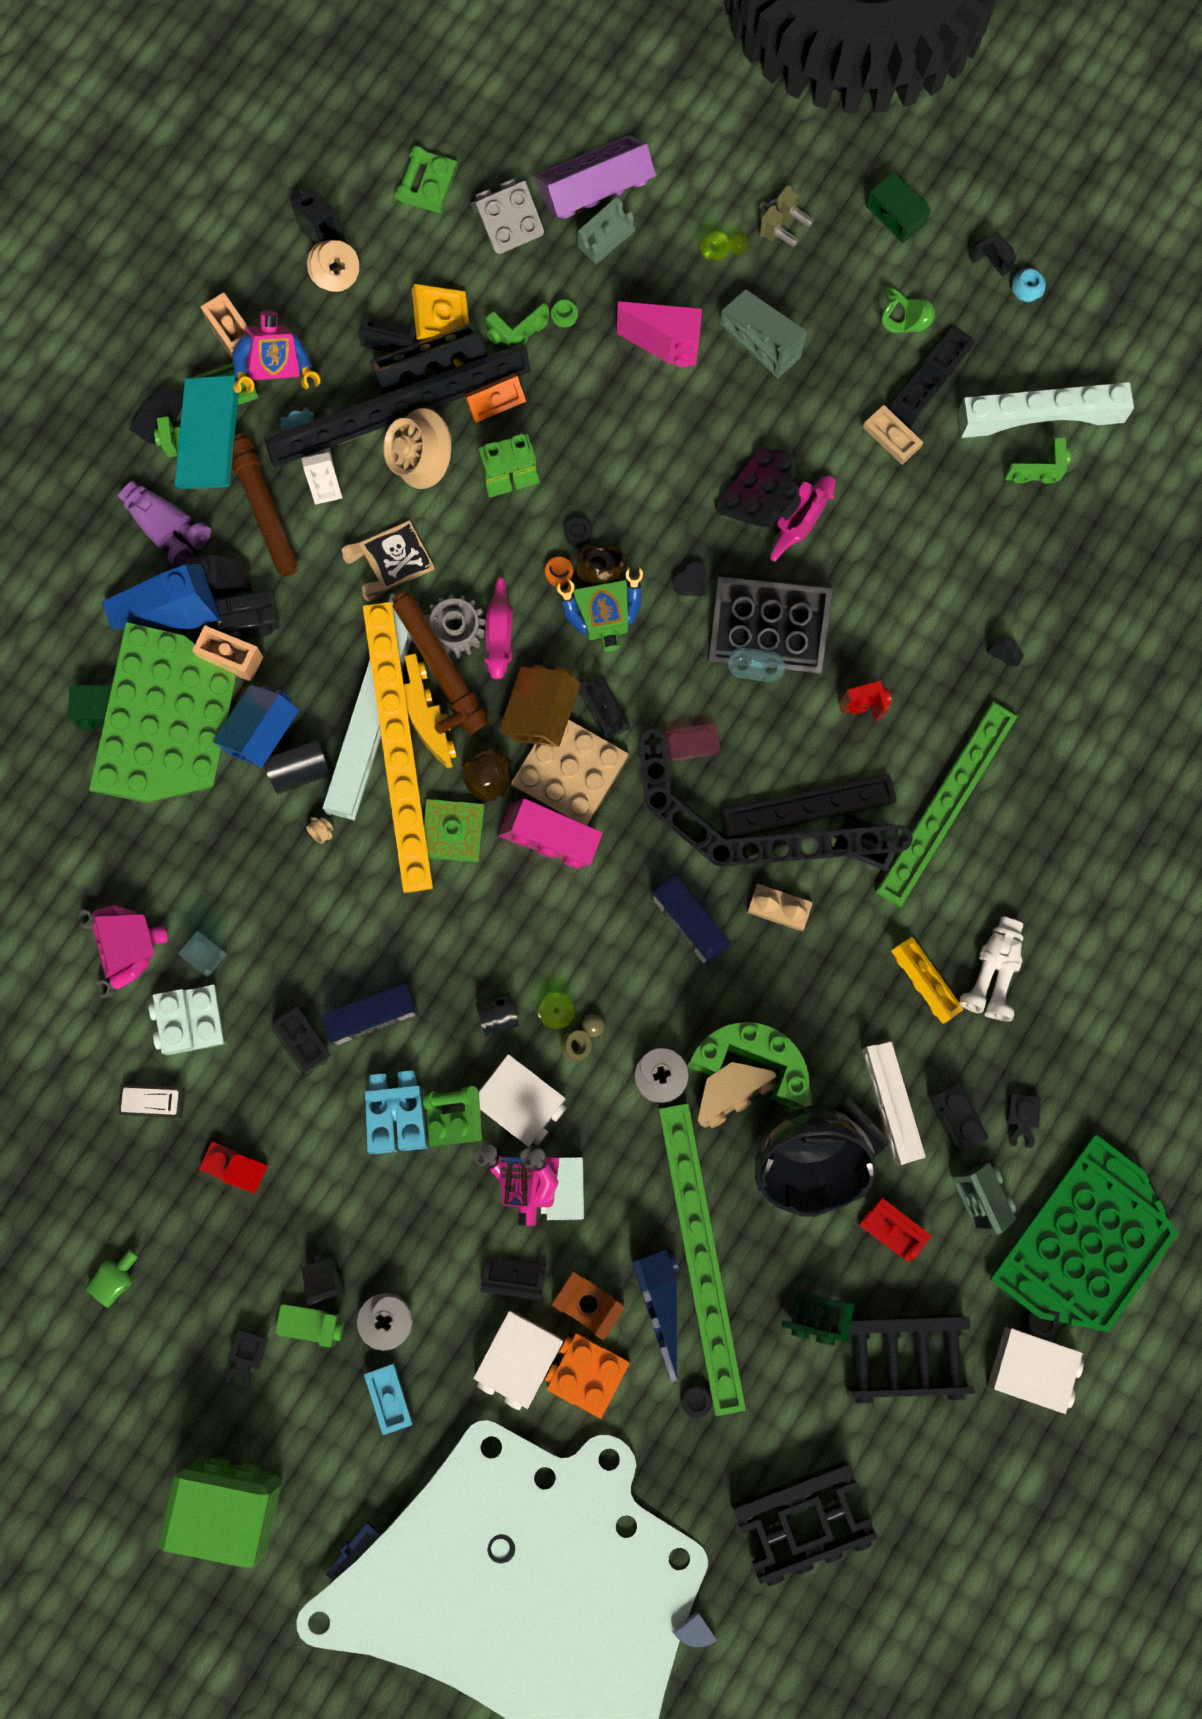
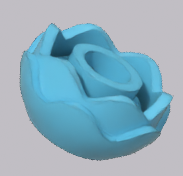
M1026 268L1020 270L1013 277L1012 292L1019 300L1032 302L1043 296L1046 281L1038 270Z
M307 407L301 412L293 411L288 417H281L282 424L280 426L284 431L312 422L314 421L313 411L310 412Z

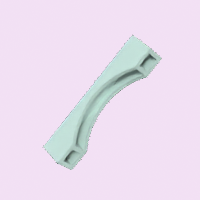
M1129 382L966 397L963 399L957 413L961 438L988 436L1012 427L1043 421L1074 420L1095 425L1125 423L1134 409Z

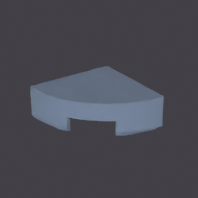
M695 1612L672 1631L677 1639L692 1647H704L717 1641L698 1612Z

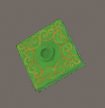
M427 799L424 831L428 858L479 862L485 805Z

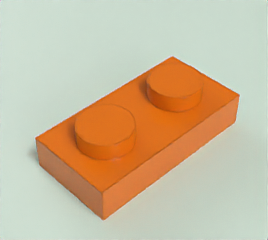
M515 373L464 394L475 423L526 402L518 376Z

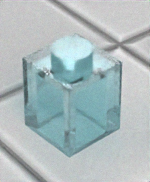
M198 931L178 953L179 956L206 976L213 972L227 954Z

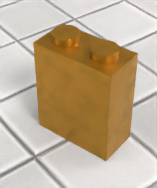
M534 665L533 668L520 667L499 731L516 742L560 747L581 682L571 676V671L561 667H556L555 670H549L539 665Z

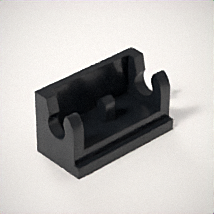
M365 312L358 330L362 347L388 353L419 342L416 336L415 323H413L412 327L386 322L374 319L369 312Z
M601 674L597 675L596 680L588 683L586 680L581 682L579 694L605 741L630 729L624 714Z
M298 1006L272 1022L273 1033L304 1078L312 1074L313 1070L319 1065L323 1066L327 1063L328 1058L331 1057L330 1053Z
M486 1257L480 1292L542 1300L547 1265Z

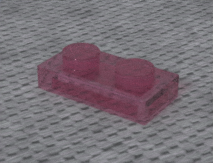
M716 723L664 731L670 739L672 761L720 754L721 750Z

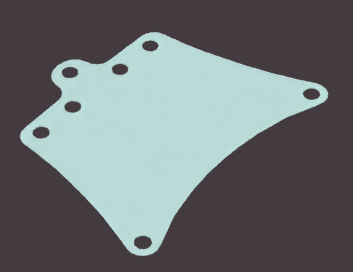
M488 1420L478 1421L465 1432L431 1481L394 1523L355 1563L300 1610L297 1618V1631L300 1638L306 1644L314 1647L371 1655L416 1670L456 1688L505 1719H659L665 1690L680 1641L672 1631L687 1620L696 1594L705 1576L708 1559L704 1548L697 1542L641 1508L634 1501L631 1495V1484L636 1469L635 1456L629 1446L620 1439L610 1435H598L590 1438L575 1455L569 1458H559L494 1422ZM494 1436L500 1440L502 1450L497 1457L489 1459L482 1454L480 1446L485 1438ZM609 1448L614 1449L620 1456L619 1465L611 1471L600 1467L598 1460L600 1453ZM542 1467L551 1468L555 1473V1483L549 1489H540L534 1482L535 1473ZM625 1515L633 1517L637 1523L635 1534L629 1538L621 1537L616 1531L617 1520ZM500 1534L509 1536L515 1544L513 1558L503 1564L492 1561L487 1552L490 1540ZM498 1539L493 1542L491 1552L496 1558L502 1559L509 1554L510 1546L506 1540ZM676 1548H683L690 1555L689 1565L683 1570H675L669 1564V1555ZM321 1611L329 1616L330 1627L325 1633L316 1635L310 1631L308 1620L313 1613Z

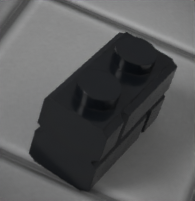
M271 590L214 600L220 616V620H217L218 630L222 633L243 640L245 635L268 636L273 633V630L280 629L275 599Z
M961 1083L929 1097L947 1136L952 1138L950 1141L956 1152L964 1151L989 1138Z

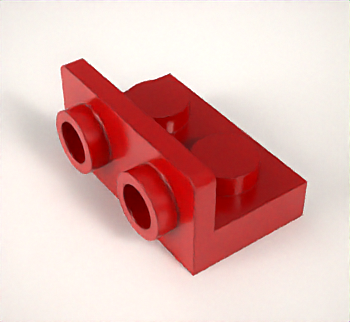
M880 680L848 689L839 702L842 714L851 712V715L863 713L868 710L867 707L869 706L875 722L881 720L889 710V705L892 701L888 688H883Z

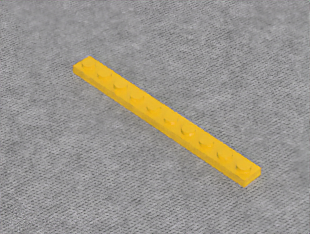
M392 602L363 606L403 892L431 890L433 886Z

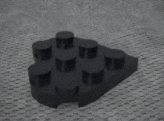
M760 448L715 506L719 515L760 527H771L770 522L777 521L782 517L785 520L789 519L801 503L799 488L794 481L796 471L794 470L795 463L790 454L780 449Z

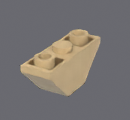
M734 1062L728 1064L719 1073L716 1072L707 1078L698 1122L705 1128L709 1125L711 1128L717 1127L726 1120V1114L734 1109L736 1112L745 1109L752 1103L751 1098L759 1093L762 1096L770 1093L777 1087L775 1083L781 1079L778 1074L771 1070Z

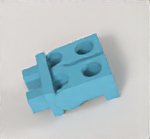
M414 1071L398 1072L399 1088L388 1089L386 1074L370 1075L369 1091H365L368 1153L398 1152V1148L401 1151L429 1148L426 1136L422 1089L418 1086ZM395 1121L397 1122L398 1144L396 1139Z

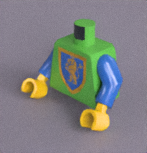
M629 566L626 568V578L630 582L628 585L626 580L574 590L573 582L567 578L568 589L561 591L559 583H555L556 591L563 596L561 602L567 620L580 633H586L589 640L601 638L604 651L609 652L619 649L618 635L627 633L628 625L633 624L641 607V585L638 582L641 581L643 572L640 566L639 575L635 578L629 576Z

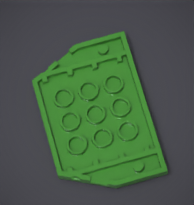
M126 622L89 791L152 803L173 796H181L190 792L213 788L221 748L212 741L227 720L236 676L221 667L197 657L192 651L195 644L184 635Z

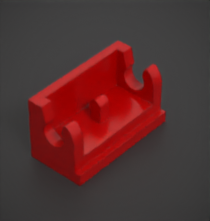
M877 1198L858 1224L906 1262H909L911 1259L914 1260L932 1236L883 1198Z

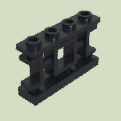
M844 1460L731 1504L741 1533L756 1528L765 1551V1556L752 1560L760 1584L766 1583L767 1586L778 1584L785 1579L784 1575L794 1571L796 1574H803L812 1570L814 1563L825 1560L826 1563L834 1562L842 1558V1553L853 1548L854 1551H862L872 1546L871 1541L876 1540L877 1535L872 1527L870 1518L865 1516L854 1521L844 1493L858 1488L852 1467L848 1461ZM845 1481L834 1486L840 1503L838 1505L823 1510L817 1494L805 1498L808 1494ZM787 1503V1505L776 1509L781 1527L765 1533L759 1516L747 1520L749 1517ZM814 1505L824 1533L795 1543L786 1516ZM845 1517L849 1530L852 1533H856L833 1541L834 1537L828 1522ZM787 1539L793 1556H797L774 1564L776 1562L770 1545Z

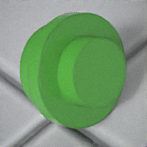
M560 300L551 309V319L559 327H570L578 319V309L571 301Z

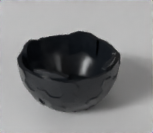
M819 1106L795 1109L776 1119L763 1135L755 1157V1180L758 1191L760 1190L770 1203L777 1206L776 1208L805 1217H817L862 1198L873 1186L872 1183L876 1172L873 1145L860 1126L839 1110Z

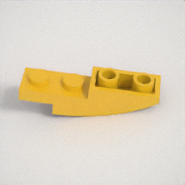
M416 654L405 656L410 683L404 684L408 715L416 732L429 751L445 767L451 768L453 767L451 758L456 757L453 740L447 741L446 732L439 734L435 730V724L447 718V713L441 714L439 705L433 706L430 689L424 690L422 680L428 679L424 662L419 663Z

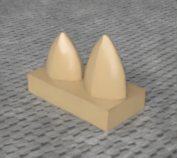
M757 884L747 913L803 932L813 902Z

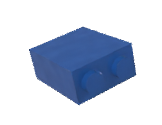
M250 685L212 742L232 757L262 768L299 712V709L291 704L293 699L281 690L275 692L265 685L262 688Z

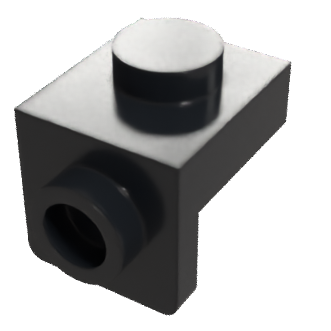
M996 232L990 237H982L974 244V250L970 259L975 263L986 256L999 274L1003 276L1011 271L1017 256L1013 247L1006 243L999 233Z

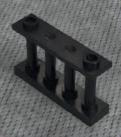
M953 1315L852 1319L849 1334H851V1339H855L857 1388L846 1389L847 1396L855 1398V1403H874V1397L947 1395L948 1400H965L966 1394H975V1387L968 1384L962 1385L959 1336L962 1335L961 1330H970V1317ZM931 1331H943V1336H946L950 1385L931 1386L928 1343ZM900 1332H912V1336L916 1337L919 1386L901 1387L898 1354V1338H901ZM870 1333H882V1338H885L888 1387L870 1388L867 1339H870Z

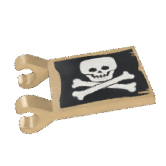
M410 520L360 543L350 544L342 548L343 559L348 564L365 555L378 580L367 583L362 587V595L368 602L376 599L386 591L435 570Z

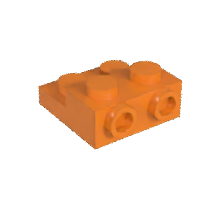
M576 1332L573 1338L567 1336L559 1353L564 1356L559 1366L552 1364L545 1378V1381L549 1383L547 1390L601 1419L630 1362Z

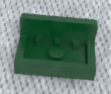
M798 1291L792 1321L782 1320L781 1326L792 1329L791 1335L809 1339L810 1334L817 1336L816 1342L834 1346L835 1340L848 1342L854 1304Z

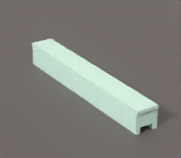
M391 594L388 603L392 602V606L394 604L392 598L395 597V594ZM392 607L402 671L412 638ZM369 661L323 806L327 815L331 816L332 814L354 821L381 739L371 661Z

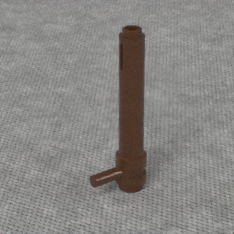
M236 434L234 437L232 468L241 480L276 571L282 577L291 576L297 572L296 567L298 563L260 470L261 462L258 455L254 453L255 447L252 440L248 439L246 434Z
M404 591L392 598L394 603L392 607L451 703L450 708L454 714L436 723V732L442 734L460 724L463 730L467 729L471 735L489 724L486 718L488 714L484 708L481 709L479 707V699L474 692H470L413 595H409L407 591Z

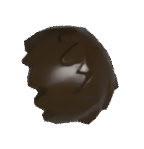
M585 545L578 554L577 574L580 579L592 586L617 582L624 572L626 555L620 547L603 546L598 548Z
M492 748L478 750L471 754L463 765V782L474 797L481 801H494L497 795L503 796L510 785V765L512 762L508 757Z

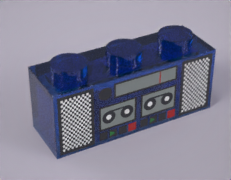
M676 875L652 893L651 899L705 966L729 949L731 945L729 940Z
M404 983L320 1016L330 1043L338 1046L419 1014L409 987Z

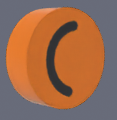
M555 557L549 560L545 567L547 581L555 586L556 582L559 583L560 587L567 585V578L570 580L573 578L571 562L564 557Z

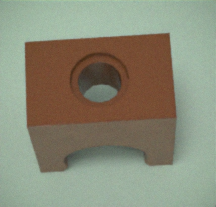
M573 1270L552 1302V1306L579 1321L603 1341L625 1309L624 1303L575 1270ZM591 1295L596 1298L597 1307L594 1311L585 1312L581 1309L580 1300L583 1296Z

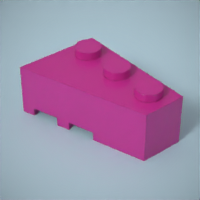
M521 799L508 805L497 836L517 845L536 850L537 853L545 857H555L564 860L563 864L566 866L580 869V867L591 865L603 833L527 799Z

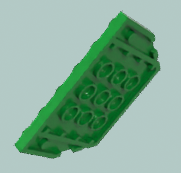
M1093 1134L989 1277V1280L1028 1311L1036 1315L1037 1318L1054 1321L1055 1316L1043 1313L1035 1306L1060 1312V1323L1109 1332L1178 1233L1171 1220L1167 1218L1161 1201L1157 1199L1149 1184L1150 1180L1146 1172L1098 1135Z

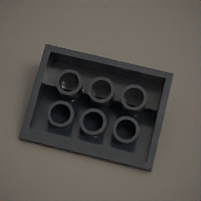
M718 572L709 662L822 673L833 592L831 584Z

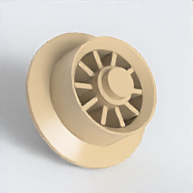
M425 408L416 409L405 418L395 420L389 426L383 444L384 458L389 469L393 473L400 475L408 485L417 489L430 488L441 480L450 462L451 437L444 419L437 412Z

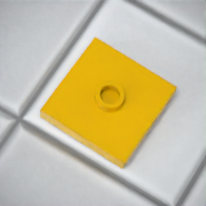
M414 284L411 288L417 339L426 340L469 323L466 291Z

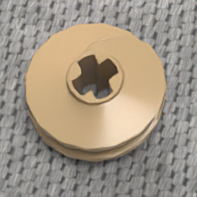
M327 240L319 242L312 247L307 258V270L312 281L317 286L327 291L340 292L348 289L356 281L359 274V260L356 252L347 243L338 240ZM337 262V268L330 270L329 264Z

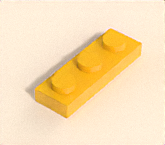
M913 937L891 950L896 957L898 965L908 974L915 989L922 994L929 1004L932 1013L938 1017L942 1024L964 1010Z

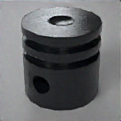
M510 992L490 998V1002L483 1000V1004L475 1003L485 1037L489 1036L490 1032L493 1035L496 1034V1030L503 1032L520 1026Z

